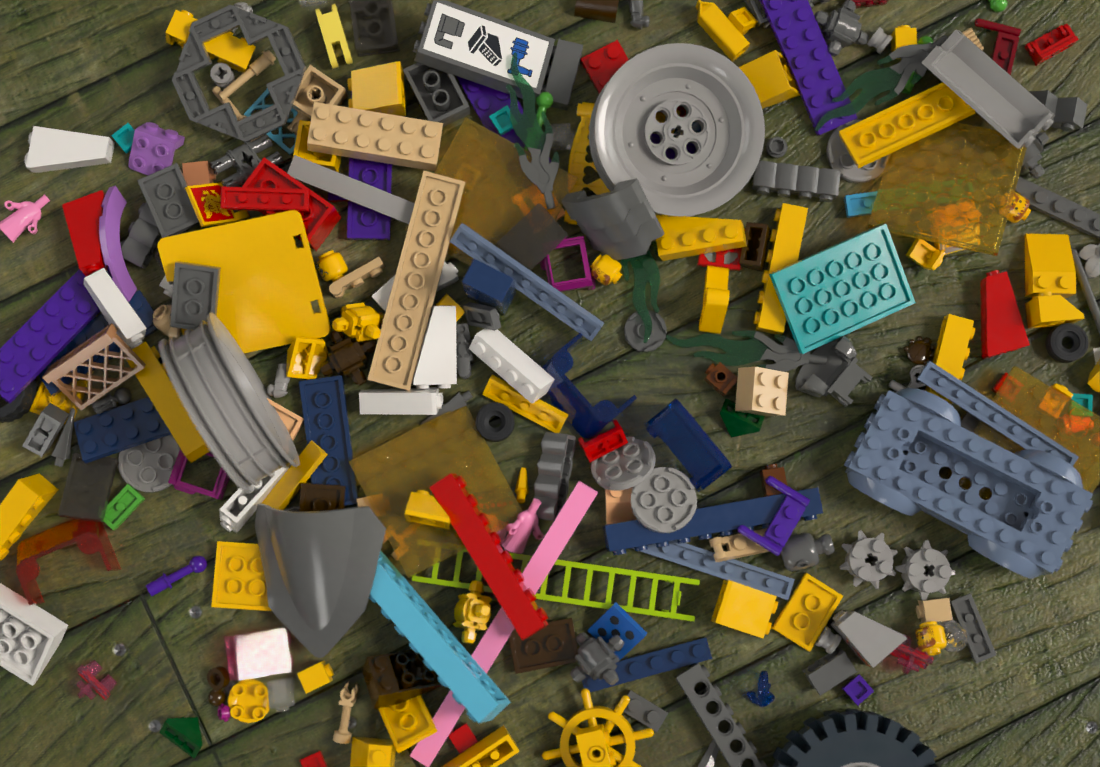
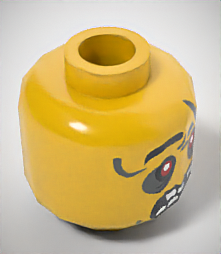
M331 250L318 257L319 261L316 263V266L324 281L332 280V282H335L344 277L343 274L348 271V267L339 252L334 253Z

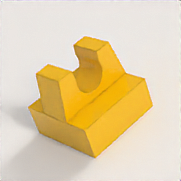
M746 7L735 10L728 16V19L742 35H745L751 28H754L758 22Z

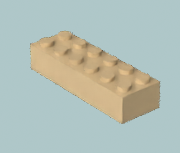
M314 102L307 147L308 151L436 171L443 123Z

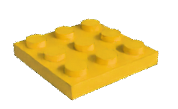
M217 541L211 607L272 611L268 606L266 579L258 544Z

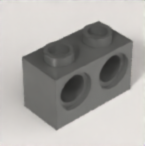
M50 403L41 412L22 446L42 457L53 444L69 413Z

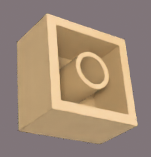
M760 367L738 368L735 411L763 416H785L789 373Z

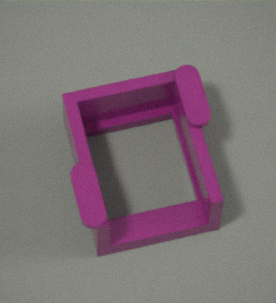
M584 236L541 243V248L538 250L540 266L542 270L546 271L547 281L551 286L560 292L587 287L588 290L595 289V278L591 275L592 269L588 263ZM580 245L585 278L554 283L548 250Z
M180 448L168 483L173 484L176 490L189 494L198 492L223 500L230 480V476L221 466L213 491L182 482L181 478L188 459ZM212 451L205 454L211 457H215Z

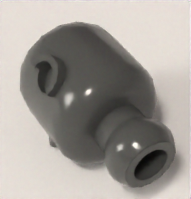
M800 533L789 537L782 548L781 555L785 568L788 571L794 572L816 566L819 563L818 555H830L835 552L829 534H824L819 539L814 540L810 533Z

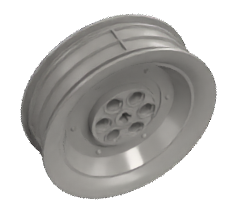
M685 43L656 46L628 60L618 69L600 92L589 124L591 156L605 186L612 192L619 182L637 178L655 215L695 216L713 210L732 199L741 191L753 175L762 154L765 136L764 115L759 97L742 70L731 60L714 50ZM678 106H682L686 110L685 117L677 115L676 109ZM657 112H662L665 115L664 123H659L656 120L655 115ZM693 122H698L701 125L699 133L692 130ZM675 128L678 129L677 132H680V135L676 138L671 133ZM651 133L659 135V144L651 142ZM687 143L695 145L696 151L694 154L687 152ZM667 148L674 150L675 158L673 160L666 157L665 151Z
M212 312L208 313L207 322L201 321L200 326L194 330L187 329L185 335L178 339L173 337L170 341L167 339L159 341L162 360L184 407L218 462L240 489L250 494L254 491V485H259L260 480L264 477H273L275 471L280 468H289V463L294 467L300 465L297 450L285 424L276 409L267 400V398L271 400L267 390L238 343Z

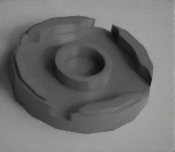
M644 309L636 311L626 321L624 327L626 342L631 348L639 352L656 350L666 338L667 327L665 321L656 312Z

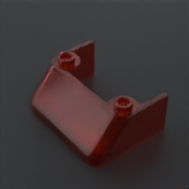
M82 514L19 543L17 547L16 573L29 605L45 603L35 580L40 572L37 559L77 542L80 551L84 554H94L100 551L107 571L121 570L102 520L97 514Z

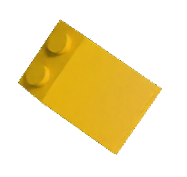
M1025 234V297L1038 296L1042 292H1052V295H1061L1063 298H1069L1076 294V271L1068 235Z

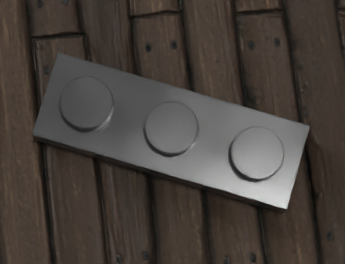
M971 593L950 600V606L974 663H979L996 656Z

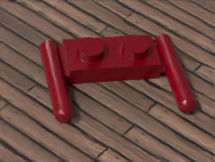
M977 18L974 22L976 27L998 32L991 59L1011 75L1021 29Z

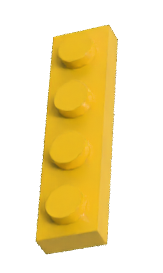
M493 374L482 394L495 402L506 405L512 411L554 433H560L569 415L540 399L530 403L506 381Z

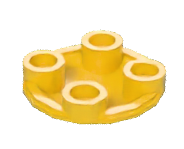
M254 679L242 680L235 684L230 690L227 699L231 716L245 723L257 722L263 719L269 712L272 703L271 693L267 686Z

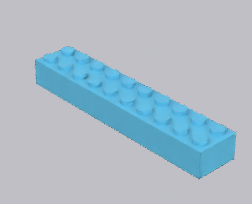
M380 551L369 599L380 605L382 608L381 613L396 624L395 629L400 635L407 637L412 650L420 653L424 658V664L439 675V682L444 687H449L453 692L452 697L458 704L465 706L470 719L478 723L491 721L510 703L509 699L387 556Z

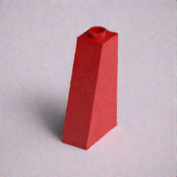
M103 190L62 204L79 269L86 277L102 268L106 271L108 270V265L105 266L99 236V218L103 215L102 202L105 197Z
M999 270L986 273L987 277L980 281L982 359L1022 349L1030 345L1007 271L999 273Z

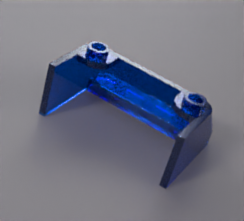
M579 333L555 353L542 367L555 379L545 396L557 409L569 414L566 420L581 437L591 439L637 400V397L635 395L632 396L620 408H617L608 400L600 401L594 407L588 402L565 375L573 366V358L569 351L583 339V335Z
M676 398L645 424L648 433L654 439L656 437L662 439L689 472L690 482L699 492L703 491L732 467L725 455Z

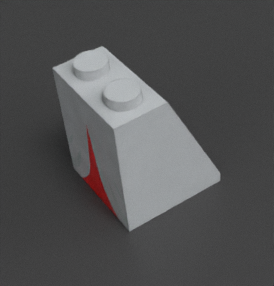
M839 611L832 618L834 621L830 624L842 636V639L862 663L872 668L907 639L903 634L855 611Z

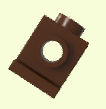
M721 362L717 365L712 363L705 371L707 377L704 380L722 396L738 380V376L734 375ZM717 374H724V380H718Z

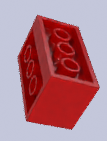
M265 157L242 186L309 189ZM310 190L309 212L299 213L303 219L309 246L317 252L339 222L341 216L335 206ZM259 211L263 215L279 213V211ZM300 234L295 236L297 239L302 241Z

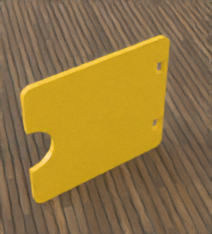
M288 210L167 236L159 240L157 247L167 282L174 281L175 262L177 261L221 267L217 317L228 329L243 353L291 344L295 336L321 338L327 336L330 332L331 327L303 219L297 210ZM300 234L303 247L299 248L296 247L294 236ZM318 300L320 312L314 313L311 301ZM181 328L182 335H185L187 329Z

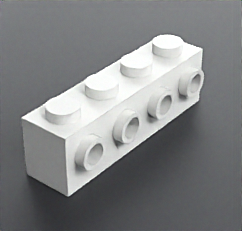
M481 330L475 335L468 348L530 403H534L544 396L555 380L498 330Z

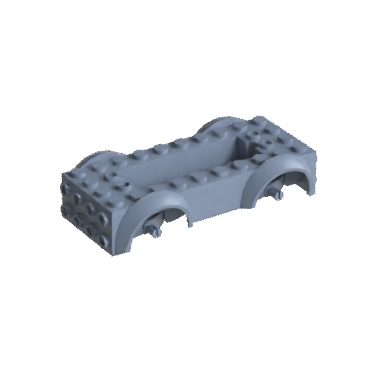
M905 388L895 393L889 390L886 395L881 394L874 406V409L877 410L876 413H871L864 425V428L867 429L866 432H861L854 444L857 450L855 452L851 451L844 463V466L847 467L845 472L847 473L848 482L853 487L901 513L912 516L919 511H923L968 535V543L971 548L1024 577L1034 579L1040 575L1052 574L1060 569L1063 560L1060 558L1064 551L1068 552L1073 543L1071 537L1074 531H1079L1083 523L1081 517L1084 512L1087 513L1093 503L1090 500L1093 493L1083 489L1081 475L1071 464L1055 455L1040 450L1025 449L1012 453L961 427L960 416L955 408L944 399L930 392L915 388ZM948 467L952 472L949 479H942L939 476L940 468ZM961 478L970 480L971 486L969 489L964 490L959 486ZM987 487L991 490L992 496L989 500L980 498L979 490L981 488Z

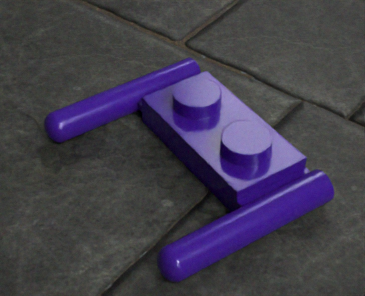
M768 476L766 483L785 494L786 498L781 503L763 537L744 525H740L737 530L740 534L778 556L805 511L806 506L809 504L810 499L774 477Z

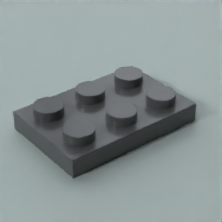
M178 163L137 180L162 238L177 235L200 224L185 188L188 184Z
M180 261L175 262L170 327L194 330L200 326L201 321L207 322L208 313L212 312L217 316L221 267Z

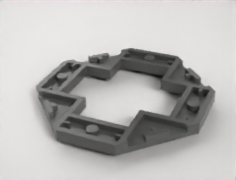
M228 5L192 22L188 40L184 44L179 58L180 62L177 71L172 78V82L189 119L245 142H249L286 125L306 70V65L289 28L232 5ZM238 27L241 28L248 45H253L268 37L285 76L266 84L275 104L238 121L229 102L210 110L193 73L212 64L204 43Z

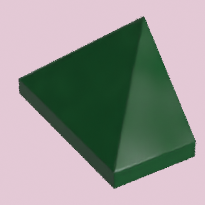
M725 399L720 415L731 438L760 431L765 416L735 411L736 403Z
M198 717L168 718L159 732L192 758L198 755L203 745Z

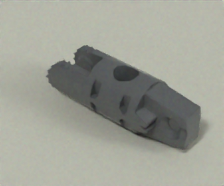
M466 323L456 324V363L458 375L463 379H469L471 376V362L474 361L473 353L468 349L472 339L469 326Z

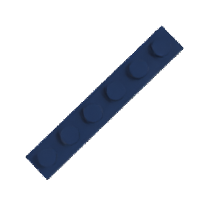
M703 637L616 662L617 668L615 669L619 677L617 683L610 685L604 679L600 680L597 678V680H593L590 676L585 675L586 678L582 680L583 686L589 692H594L712 659L707 638Z

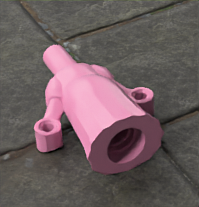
M43 195L35 203L30 201L21 203L6 201L5 207L9 211L13 209L18 210L0 222V230L13 243L27 228L31 234H36L38 232L37 223L41 219V208L50 200L46 195Z
M534 498L528 510L519 513L517 520L513 524L510 523L506 526L508 534L501 542L504 549L516 554H522L532 529L534 530L533 536L537 540L543 539L544 535L539 528V519L536 514L541 505L540 500Z

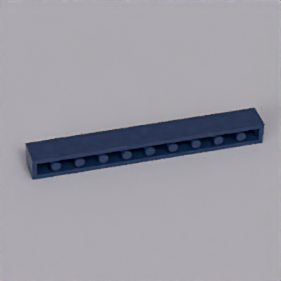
M812 488L797 491L810 499L801 517H804V521L817 519V514L823 513L819 489ZM778 494L696 509L691 520L683 528L671 533L651 531L638 520L605 525L602 527L607 552L613 551L614 556L625 554L627 548L634 547L636 552L647 550V545L655 543L656 548L669 546V541L677 540L678 544L691 542L690 537L698 536L699 540L712 538L711 533L720 532V536L733 534V529H738L740 525H744L752 531L755 525L762 524V529L768 528L786 495Z

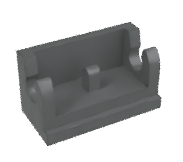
M839 647L832 654H826L802 670L814 690L820 696L857 672L846 653Z

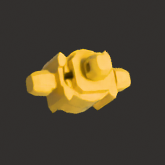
M364 303L348 304L341 308V318L335 319L332 323V328L335 331L344 332L349 337L356 338L357 342L374 340L380 337L381 330L379 327L382 326L385 314L378 313L372 307L365 306Z
M472 581L469 587L470 593L458 595L460 600L454 609L456 622L453 625L464 629L462 631L463 643L473 644L477 635L475 631L488 629L485 624L491 616V605L489 602L492 599L481 595L484 587L481 581Z

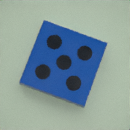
M616 602L587 630L596 639L601 637L607 643L610 638L619 635L624 641L623 647L619 651H615L620 660L647 635V632Z

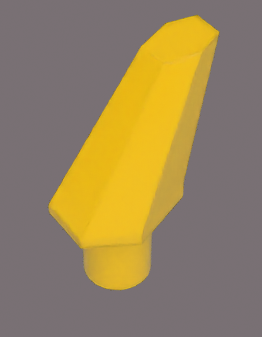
M522 467L515 487L516 501L518 503H524L525 496L529 493L527 470Z

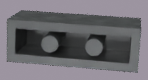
M558 39L557 46L553 45L550 56L553 58L552 66L548 65L545 75L548 78L547 85H543L541 92H549L552 95L553 104L551 107L568 111L583 53V45Z

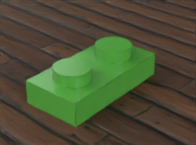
M127 484L97 516L112 530H116L146 498L130 484Z

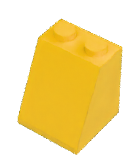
M776 50L739 67L753 85L762 109L800 95L783 54Z
M400 61L351 71V78H348V90L352 91V99L348 100L349 108L406 116L404 73Z
M724 580L711 621L764 638V635H768L772 623L769 622L771 613L775 614L778 602L775 600L777 596L730 580Z
M353 737L350 767H395L396 749L392 740Z

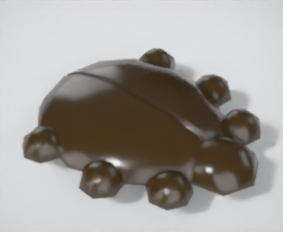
M918 336L917 341L910 339V344L904 347L907 357L915 364L926 365L930 358H934V354L931 351L935 350V346L931 345L932 340L928 337L922 339L921 336Z

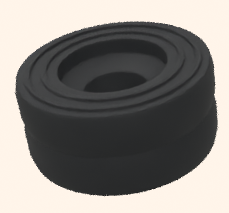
M1064 323L1053 328L1048 333L1045 345L1048 354L1054 360L1061 363H1070L1080 359L1086 353L1089 341L1086 332L1080 326L1073 323ZM1064 337L1071 339L1072 347L1070 349L1062 346V339Z
M488 403L477 413L476 428L479 434L488 441H503L514 430V415L502 403ZM493 416L500 417L502 421L500 427L492 428L489 425L490 418Z

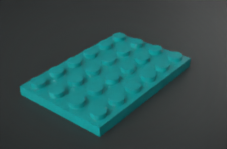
M887 224L878 225L769 274L800 354L807 353L916 303Z

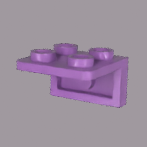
M147 122L135 129L128 163L129 168L150 175L171 166L174 152L184 144L185 137L178 135V132L174 130L159 128L155 123Z

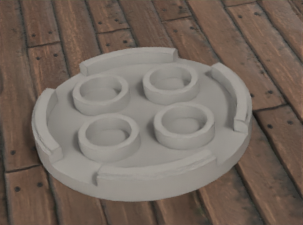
M853 120L838 127L829 138L826 149L827 160L831 169L841 171L840 178L852 183H865L877 178L885 170L891 157L890 153L858 169L842 142L839 131L862 120Z
M171 434L121 451L118 459L119 472L125 482L134 489L143 492L162 491L172 485L168 481L180 447Z
M626 437L627 444L592 461L591 472L596 483L602 488L614 491L629 489L640 484L651 474L655 466L656 457L651 445L647 441Z
M671 467L654 468L644 481L633 487L631 492V508L636 519L644 527L654 532H675L683 528L696 511L697 497L693 483L684 473Z

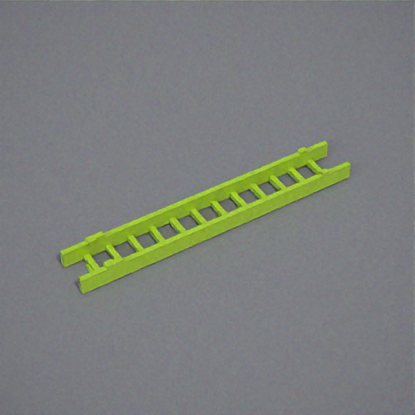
M418 540L417 545L435 547L436 551L432 577L412 575V581L469 589L470 583L459 582L463 552H468L465 546ZM442 549L458 551L453 581L437 579ZM509 553L512 559L523 560L521 573H523L528 565V561L533 556ZM557 559L554 565L566 566L562 597L546 594L548 575L541 584L540 593L535 594L536 599L609 609L613 605L611 604L615 573L630 575L627 606L619 605L625 612L695 621V616L676 613L677 605L680 606V583L699 585L700 580ZM477 567L475 581H481L482 573ZM571 567L588 569L583 600L567 597ZM593 570L609 572L605 603L589 601ZM637 577L653 579L649 609L633 607ZM658 580H665L668 583L674 582L671 610H654ZM484 585L483 591L492 592L489 586Z

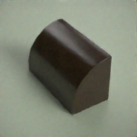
M576 0L574 16L615 23L619 0Z
M746 222L745 238L747 247H742L739 261L741 266L764 272L771 233L768 224Z

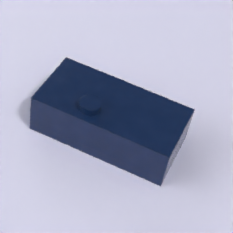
M476 259L471 263L462 281L467 298L481 305L496 307L498 313L505 316L516 294L514 278Z

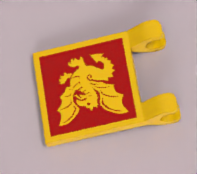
M222 182L192 185L185 188L201 227L242 221L249 218L250 215L247 210L234 213L233 210H222L220 208Z

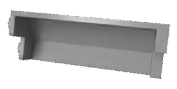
M955 30L941 46H936L922 61L924 66L1017 149L1028 148L1036 139L1034 137L1042 129L1046 131L1054 123L1052 120L1055 116L1054 113L960 30Z

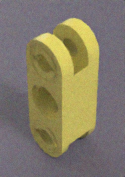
M332 4V12L322 14L319 8L315 9L333 69L339 67L336 57L344 55L347 65L353 63L336 4Z

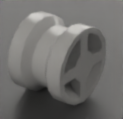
M879 27L867 45L875 47L877 52L881 54L893 39V36L886 35L884 30Z
M218 63L212 67L211 78L220 88H226L235 80L234 73L227 64Z
M826 626L815 642V645L825 648L828 654H832L839 645L842 636L833 634L831 629Z

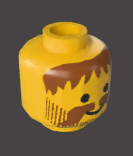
M1016 192L1005 193L997 205L999 215L1012 223H1017L1021 219L1025 221L1031 212V209L1028 208L1030 201Z
M600 254L590 266L592 269L591 275L605 286L611 282L615 285L622 276L620 273L622 265L607 254L604 256Z
M936 621L921 623L915 632L918 649L927 652L929 656L940 654L941 649L947 645L944 628L938 625Z

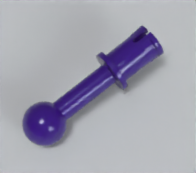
M194 556L187 566L168 576L162 573L163 576L145 586L150 595L154 596L169 587L170 589L173 588L171 583L192 572H203L207 567V561L203 556Z

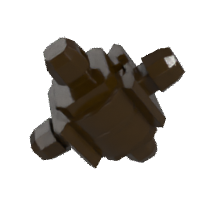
M334 330L331 332V339L334 345L330 346L332 353L328 354L331 361H326L319 368L324 376H329L336 370L339 375L344 374L347 378L351 377L355 384L361 386L366 383V376L363 370L367 369L364 363L369 361L366 354L374 352L376 344L374 340H367L360 345L357 340L352 341L350 337L345 338L342 332Z

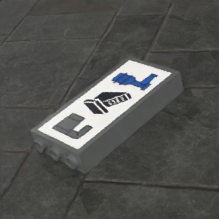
M433 0L432 4L427 3L424 15L428 17L426 22L422 21L418 34L422 35L421 40H416L413 52L416 53L415 62L533 103L536 102L537 97L541 93L555 39L446 0Z

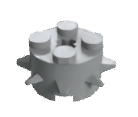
M862 530L858 531V540L851 545L842 544L841 547L847 554H845V563L840 565V569L848 570L854 576L853 586L857 587L861 582L867 581L871 582L875 589H879V580L887 575L895 576L896 572L892 569L893 556L898 551L889 548L884 542L883 533H880L875 538H867ZM867 554L872 556V564L865 562V558H868Z
M929 540L924 541L921 549L912 550L905 547L907 555L902 560V565L895 566V570L902 573L901 577L905 582L902 590L912 589L919 591L922 601L927 599L930 592L939 591L945 594L944 586L949 581L951 575H955V571L951 569L950 563L946 558L948 551L939 552L932 549ZM924 567H927V568H928V570H927L928 573H927V574H924V572H925V568H924Z

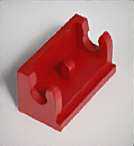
M1066 23L1026 44L1024 47L1037 66L1070 48L1079 39Z
M616 419L612 421L614 424L613 429L587 442H584L582 437L578 438L580 446L589 462L628 443L624 431Z

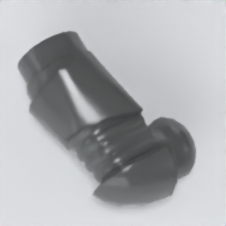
M630 0L628 5L631 21L629 23L637 29L648 27L650 25V18L643 16V0Z

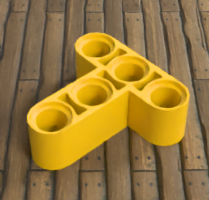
M707 266L703 307L699 322V331L721 333L730 290H728L729 268Z

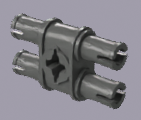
M264 134L252 142H244L243 145L233 150H228L225 156L210 162L212 170H215L214 173L216 175L232 166L236 168L237 173L221 180L223 187H238L244 184L262 160L257 156V153L272 147V142L269 136ZM278 151L266 157L267 160L276 166L284 163Z

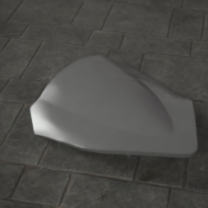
M257 504L255 530L266 579L268 606L311 654L317 658H322L332 650L366 609L386 527L369 506L330 511L294 512L278 510L265 504Z

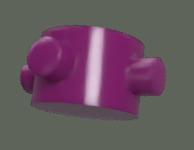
M222 704L218 707L219 720L228 721L230 718L229 706Z

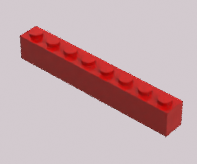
M450 473L429 488L450 518L452 526L522 640L527 639L549 625L546 621L548 616L542 607L538 608L535 603L536 596L530 588L527 589L523 581L525 579L520 570H515L511 564L513 559L507 550L503 551L499 544L501 543L500 537L489 528L488 524L490 521L483 512L480 513L478 510L476 498L465 489L467 484L463 477Z

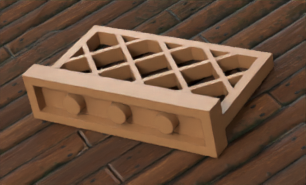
M111 323L50 365L42 378L48 384L53 382L80 410H83L145 368L146 364L116 334L118 329ZM115 342L120 347V353L109 351V345ZM93 356H104V364L93 362ZM108 357L120 358V366L109 365ZM124 359L132 360L137 366L134 368L124 367ZM77 367H89L88 374L77 373ZM93 368L104 369V377L92 375ZM108 370L119 371V378H108ZM63 376L73 378V385L64 384L60 378ZM77 378L88 380V388L77 386ZM92 381L104 382V388L102 390L93 389ZM77 392L88 393V399L82 402L76 396Z

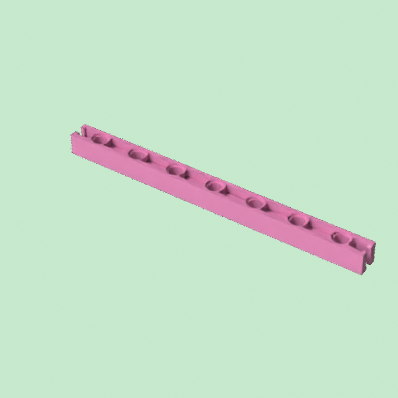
M581 481L577 483L522 573L525 579L523 581L527 589L530 588L534 594L537 593L598 494L596 490ZM502 607L472 654L474 660L486 674L514 630L513 624ZM451 690L433 717L438 732L418 742L410 757L426 767L431 765L465 709L463 704L460 705L454 700Z

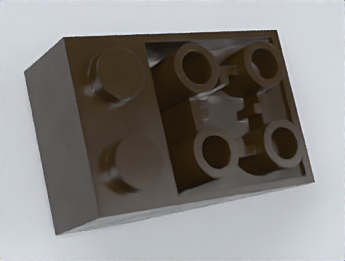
M413 650L367 657L362 669L374 709L394 706L441 687L442 684L438 680L439 675L424 664V658L420 653H416Z

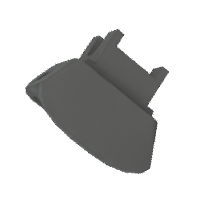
M842 336L818 347L812 353L814 355L827 356L826 365L817 363L804 364L796 377L795 387L797 391L818 398L826 397L830 394L846 407L853 402L848 395L859 381L865 384L873 377L856 364L858 361L855 357L857 352L846 336Z

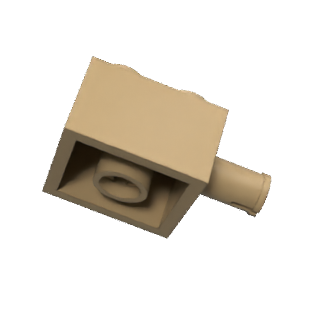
M310 65L303 75L292 106L298 114L287 129L297 135L299 120L311 121L314 102L341 106L348 97L345 88Z

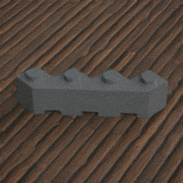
M1048 90L1029 91L1055 114L1052 118L1054 123L1050 127L1067 132H1072L1074 129H1083L1087 104L1080 98H1057Z

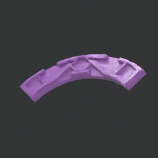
M115 185L109 187L102 202L103 215L99 218L100 245L105 266H109L113 277L111 279L129 302L137 288L126 268L119 235L120 219L127 202Z

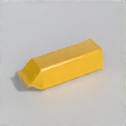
M697 0L695 8L698 10V24L733 62L749 48L750 43L715 3Z

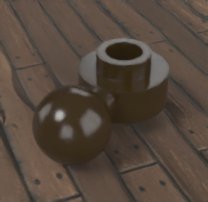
M217 666L210 669L207 674V681L210 687L213 688L208 694V702L212 706H220L224 703L226 696L222 688L228 686L230 682L227 669Z

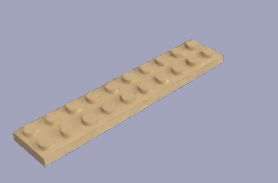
M423 171L383 319L381 334L378 338L367 380L408 391L411 389L466 184L465 181Z

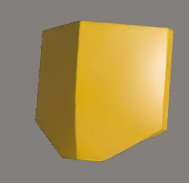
M295 336L287 350L286 376L316 379L320 371L319 367L326 362L328 355L324 339Z

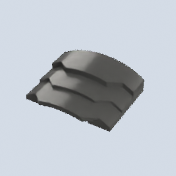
M637 178L619 182L612 192L587 197L585 191L582 190L568 193L562 199V203L570 218L576 220L582 234L586 235L592 248L600 251L603 255H609L614 260L628 259L646 254L651 242L665 234Z

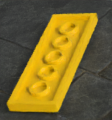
M942 82L840 130L839 136L859 169L974 115L975 110Z

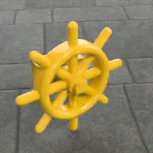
M584 688L581 691L584 709L576 712L569 720L555 712L548 714V718L561 726L563 730L560 738V748L544 751L542 758L550 760L562 757L566 767H642L632 761L635 754V741L654 735V731L651 728L633 732L631 725L622 715L630 702V698L627 695L622 696L615 709L604 706H593L590 692ZM596 717L608 719L604 727L603 724L597 725ZM587 719L589 727L581 729L577 726ZM616 724L623 734L610 737V732ZM572 733L576 736L578 744L569 746V739ZM626 743L625 754L619 753L610 746ZM580 753L582 762L579 764L572 754Z

